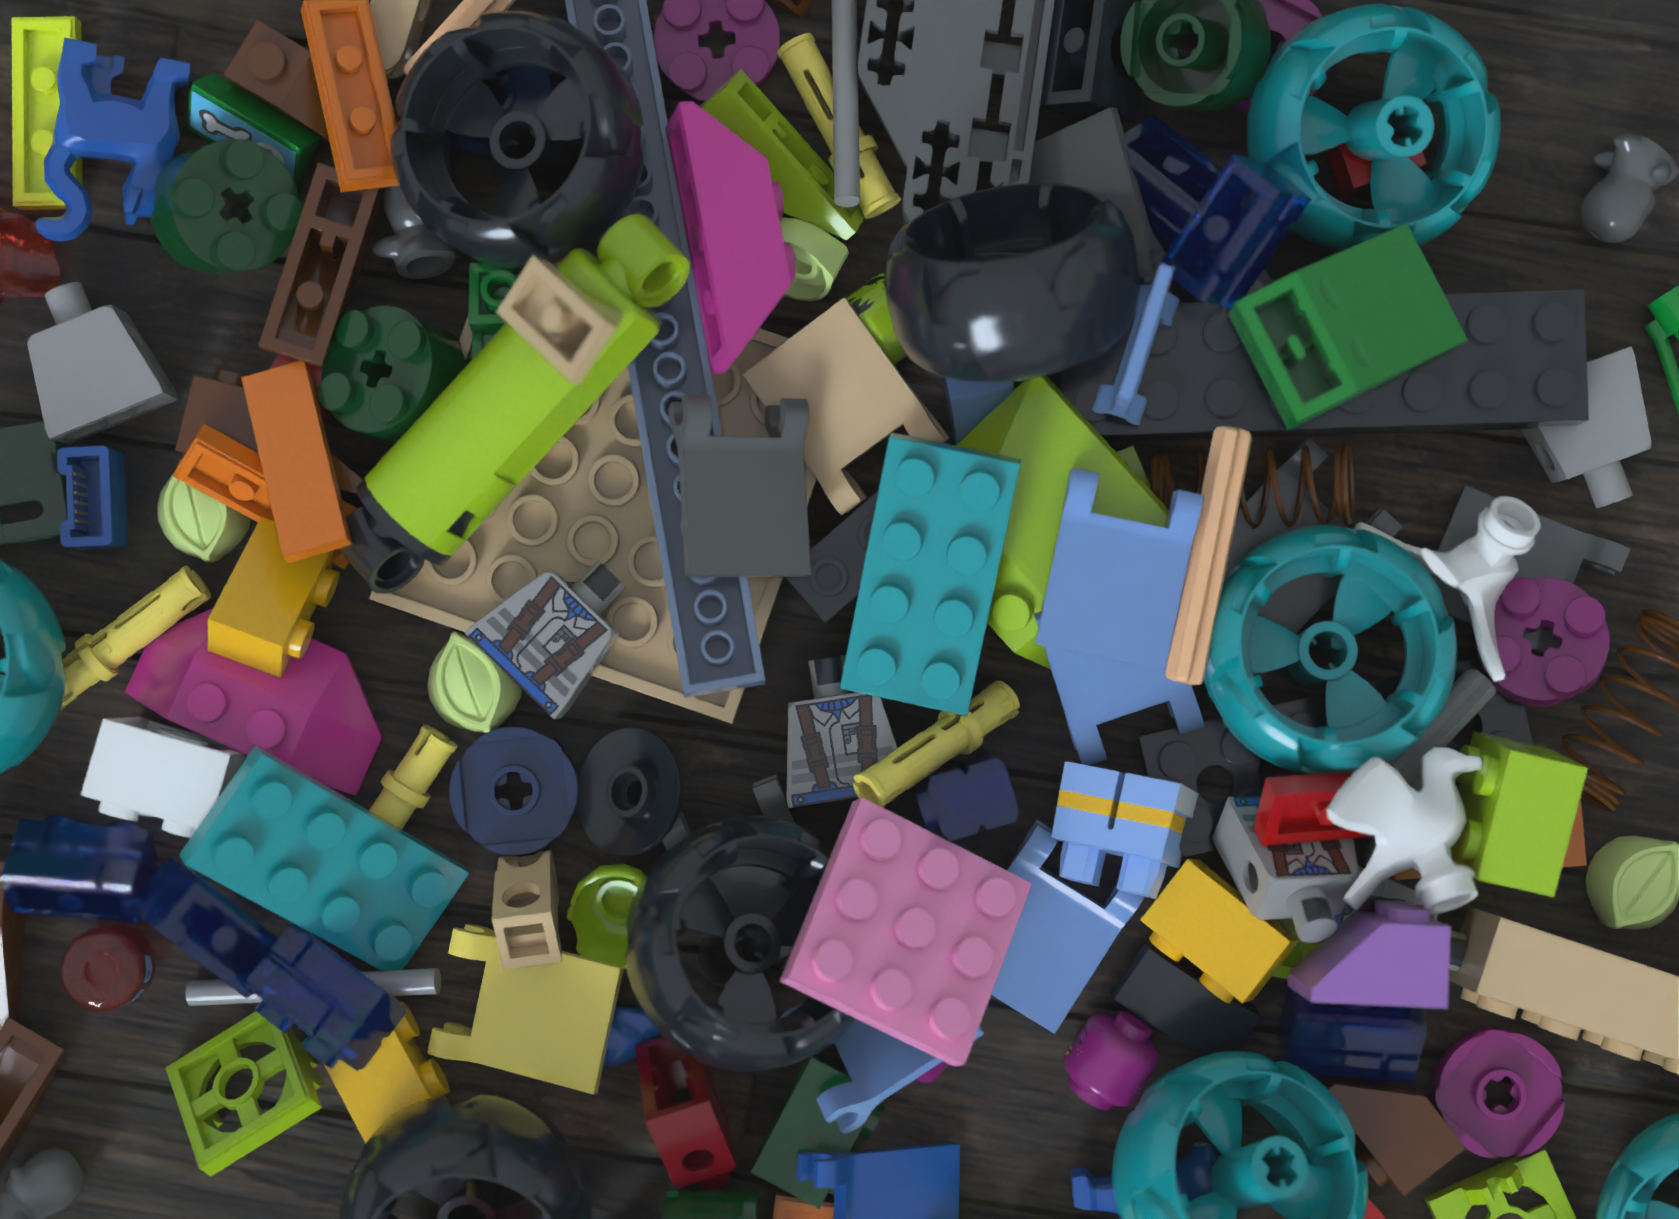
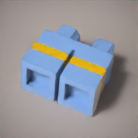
M1065 761L1051 834L1052 838L1063 842L1059 877L1078 883L1099 886L1106 853L1122 856L1123 861L1116 889L1156 899L1164 880L1167 866L1180 867L1181 850L1179 844L1186 818L1193 817L1199 793L1181 783L1129 773L1123 774L1119 771Z

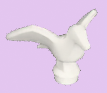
M1499 497L1492 502L1490 507L1485 508L1478 515L1477 534L1444 553L1405 544L1362 522L1357 523L1355 530L1365 529L1395 542L1412 554L1430 574L1438 575L1447 584L1455 587L1460 592L1461 598L1469 609L1477 646L1484 666L1494 681L1503 680L1506 674L1497 648L1494 611L1496 601L1504 588L1519 571L1517 561L1513 555L1524 554L1535 544L1534 537L1540 530V520L1534 510L1518 499Z
M1433 747L1421 758L1419 792L1409 786L1395 768L1379 757H1372L1352 774L1338 790L1328 806V818L1342 828L1374 835L1375 837H1371L1363 856V864L1366 867L1343 897L1349 906L1357 911L1383 880L1412 868L1420 872L1421 876L1420 881L1415 887V896L1422 899L1425 908L1430 909V914L1453 910L1467 904L1478 896V891L1473 882L1475 873L1470 867L1456 865L1451 859V847L1459 839L1466 823L1464 804L1457 790L1455 779L1465 772L1480 770L1482 766V759L1480 757L1464 755L1450 748Z

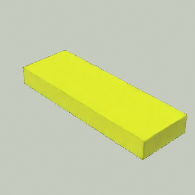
M75 16L12 17L13 206L19 210L66 209L65 203L54 194L45 182L44 159L52 144L60 106L57 74L64 38L81 41V21ZM76 159L70 168V173L81 185L82 159Z

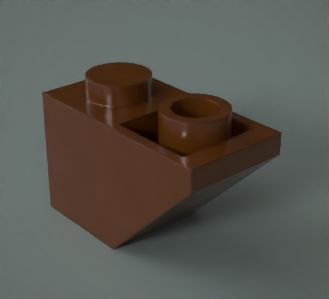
M1321 1075L1318 1078L1332 1092L1349 1115L1355 1128L1356 1140L1364 1149L1355 1158L1367 1166L1368 1175L1379 1188L1389 1182L1405 1196L1466 1149L1427 1097L1411 1086Z

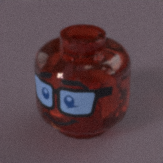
M117 923L90 929L77 936L65 950L60 967L62 984L69 996L84 1008L98 1012L119 1009L140 998L152 984L156 970L154 950L147 938L133 927Z

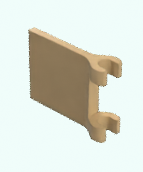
M842 298L742 374L765 407L768 405H780V399L782 398L807 399L809 423L804 444V461L841 516L867 499L862 488L847 472L845 467L899 427L904 425L908 434L916 438L940 443L949 439L940 423L917 397L846 298Z

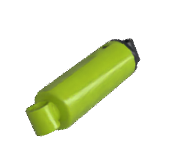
M634 214L617 221L601 239L597 250L598 258L588 251L578 248L571 251L556 267L587 297L609 306L623 315L618 327L579 385L567 380L506 322L356 487L358 496L364 506L354 510L346 517L352 545L339 549L375 593L387 594L406 586L423 568L425 560L443 566L658 334L661 329V321L651 307H656L669 301L680 291L688 278L690 263L647 216Z

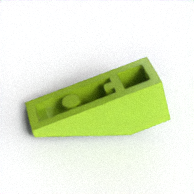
M742 69L699 106L768 159L771 180L777 181L782 190L783 213L811 223L845 240L856 233L864 220L860 205L840 207L834 203V172Z

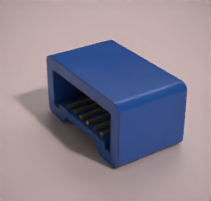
M105 446L60 448L57 452L58 472L66 476L68 520H64L60 524L61 544L64 547L79 550L125 548L128 545L124 454L121 451Z

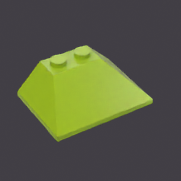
M1047 375L1025 380L956 446L1021 459L987 624L1015 654L1051 669L1044 646L1035 644L1038 626L1034 614L1042 611L1070 470L1075 468L1099 473L1097 489L1091 509L1092 513L1166 528L1169 510Z

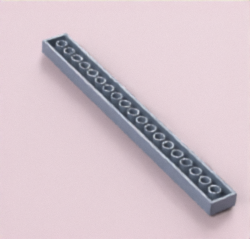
M565 0L569 23L591 37L620 64L630 79L640 103L644 126H640L644 163L635 195L621 219L634 214L647 216L690 263L688 278L680 291L669 301L659 306L651 307L661 321V329L628 365L684 697L689 698L764 685L765 675L748 578L685 577L679 458L677 444L669 421L670 403L683 402L684 395L710 396L713 416L709 436L723 435L673 163L665 131L668 121L646 0Z

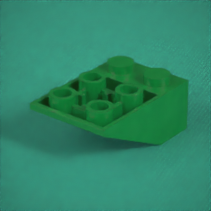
M1407 223L1302 268L1236 301L1228 314L1288 431L1468 341Z

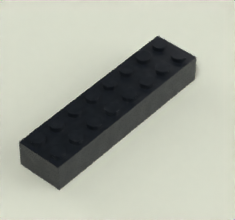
M1585 289L1444 294L1468 341L1289 431L1228 315L1236 301L1179 303L1172 325L1167 326L1159 323L1137 391L1138 394L1148 399L1140 425L1128 423V420L1112 414L1104 413L1102 415L1092 411L1100 385L1114 386L1134 320L1125 334L1107 350L1075 366L1058 371L1059 390L1107 442L1212 439L1213 431L1219 426H1233L1244 429L1251 433L1252 438L1532 429L1538 426H1576L1589 420Z

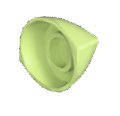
M781 218L779 221L784 243H790L796 262L795 278L783 296L801 301L821 300L831 289L849 251L842 242L811 223L797 218Z
M174 476L168 479L160 491L157 504L158 523L164 535L173 546L189 556L203 559L205 562L219 561L235 548L249 531L251 524L249 517Z
M459 632L451 633L448 642L436 655L429 670L428 692L433 707L446 723L460 729L481 733L496 730L512 714L521 698L522 688L466 634Z
M1619 836L1607 842L1594 854L1588 866L1585 883L1588 898L1600 923L1613 929H1647L1663 922L1675 910L1679 901V844L1677 842L1641 836Z

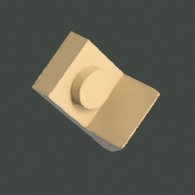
M534 255L496 311L567 380L577 385L581 383L623 317L619 311L587 297L551 263Z

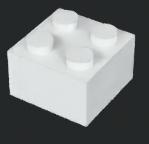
M103 718L81 795L101 801L98 811L103 814L131 821H137L139 815L164 819L162 830L191 838L248 755L201 734L146 718Z

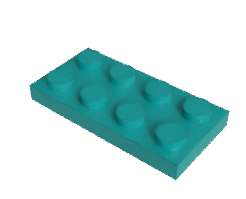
M891 433L840 689L964 716L968 715L1021 459Z
M256 745L179 854L183 863L188 867L382 971L404 969L469 875V872L461 863Z

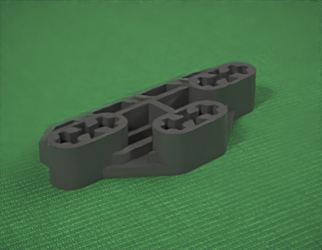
M867 0L858 58V90L862 98L870 106L874 107L907 168L902 203V222L904 225L923 213V209L916 206H921L925 202L933 152L932 146L929 144L933 142L935 134L946 135L947 146L951 147L947 148L945 152L938 205L953 198L976 192L979 165L992 166L989 183L993 188L1029 183L1055 0H1015L1010 36L1022 38L1021 46L984 41L985 33L998 34L1003 0ZM890 2L902 3L903 13L899 21L893 66L894 76L891 79L890 85L883 86L878 84L877 73H879L882 63L887 11L890 7ZM869 37H872L876 41L869 43ZM912 43V50L908 49L905 45ZM992 78L1004 79L998 124L1009 126L1008 133L972 128L973 121H986ZM914 169L919 171L922 176L913 179ZM957 175L956 185L948 178Z

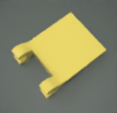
M465 924L464 929L453 928L448 953L461 958L486 961L472 1029L451 1022L444 1023L443 1029L432 1028L427 1053L443 1059L478 1063L585 1093L596 1094L601 1079L624 967L562 951V962L503 970L494 930L474 924Z

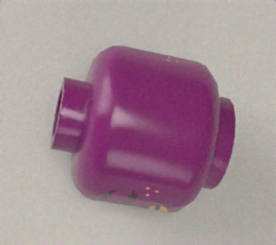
M1122 1010L1116 1017L1100 1013L1091 1016L1080 1030L1063 1059L1065 1069L1070 1076L1067 1080L1070 1089L1085 1102L1101 1110L1109 1111L1112 1105L1119 1107L1130 1106L1136 1100L1160 1061L1157 1049L1149 1040L1153 1033L1151 1028L1135 1015Z

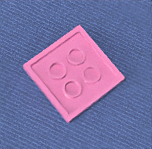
M861 797L852 802L780 982L954 1067L964 1065L1032 883Z

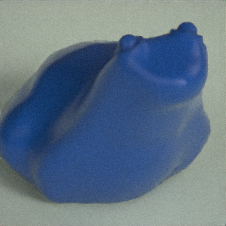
M616 1005L604 1066H617L630 1062L637 1058L635 1045L662 1037L648 1020L641 1007Z

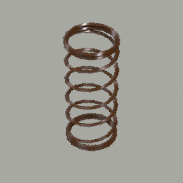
M1339 443L1335 449L1333 491L1326 520L1323 519L1317 499L1310 450L1304 444L1301 449L1296 505L1290 522L1286 517L1281 500L1274 449L1269 446L1266 449L1261 507L1255 523H1253L1249 514L1242 487L1240 506L1248 525L1252 529H1256L1261 525L1267 509L1271 481L1281 521L1288 528L1293 527L1300 515L1307 475L1313 510L1320 524L1329 525L1336 510L1338 523L1341 526L1345 523L1349 526L1354 518V468L1350 444L1345 443L1343 445ZM1201 449L1197 451L1194 492L1196 494H1201L1205 476L1204 454ZM1158 450L1152 458L1150 490L1169 510L1172 493L1175 491L1173 465L1170 454L1166 450L1162 452Z
M1653 609L1641 610V615H1637L1638 618L1635 619L1634 625L1640 637L1654 651L1630 645L1619 647L1616 650L1617 658L1622 666L1638 681L1610 674L1598 678L1599 687L1604 695L1622 712L1596 704L1580 706V714L1585 723L1607 743L1582 734L1569 733L1562 735V743L1567 752L1592 773L1586 774L1580 798L1609 812L1616 811L1615 807L1620 806L1618 798L1607 789L1620 795H1627L1626 790L1583 759L1570 746L1567 739L1587 742L1617 754L1639 766L1645 765L1642 759L1602 731L1588 717L1586 709L1613 715L1637 725L1658 737L1663 736L1661 730L1652 726L1627 708L1604 684V680L1624 683L1657 696L1677 708L1679 707L1678 700L1667 695L1646 680L1622 655V651H1633L1679 668V661L1653 642L1641 628L1642 626L1654 637L1679 651V637L1675 635H1679V620Z

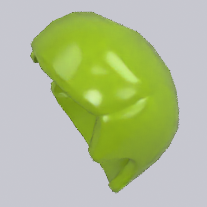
M627 864L602 865L579 881L570 901L571 906L567 912V919L572 922L577 935L576 950L581 956L623 966L624 969H627L625 953L628 949L626 922L634 894L645 876L642 870Z

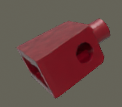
M663 1036L635 1045L645 1122L673 1185L684 1187L694 1183L696 1189L722 1188L729 1181L731 1171L737 1164L726 1108L711 1066L696 1061L695 1056L671 1044ZM687 1087L692 1100L674 1106L673 1096L679 1089Z

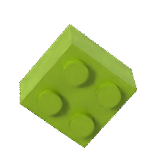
M1473 730L1470 745H1464L1460 753L1480 757L1482 759V766L1480 770L1465 772L1455 779L1457 783H1460L1458 792L1464 804L1466 823L1459 839L1451 847V859L1456 865L1470 867L1475 873L1474 878L1476 880L1554 897L1588 768L1547 747Z

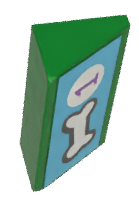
M214 73L204 76L192 84L189 92L187 129L210 143L224 140H250L255 142L282 162L290 173L298 192L321 138Z

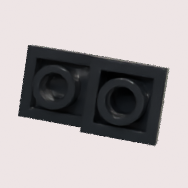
M1146 942L1111 991L1114 1000L1203 1056L1224 1051H1238L1262 1018L1253 1003H1241L1235 997L1230 1004L1224 1002L1199 981L1201 974L1195 966L1183 960L1176 962L1158 948Z

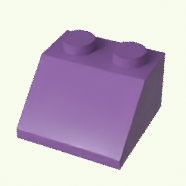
M1376 900L1375 912L1354 911L1337 927L1333 935L1324 939L1288 972L1287 986L1310 1002L1448 1008L1451 926L1430 918V909L1415 907L1413 902Z

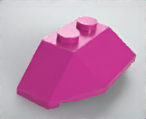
M693 101L679 102L665 127L677 184L709 354L708 360L711 375L724 374L792 284L796 273L795 255L790 243H784L779 221L783 216V194L780 184L777 181L771 180L768 159Z
M213 608L176 623L145 646L125 690L126 694L165 719L245 755H249L256 745L325 786L355 796L359 794L384 736L378 722L375 721L365 692L347 653L311 638L304 656L301 659L291 657L282 677H276L208 651V618Z

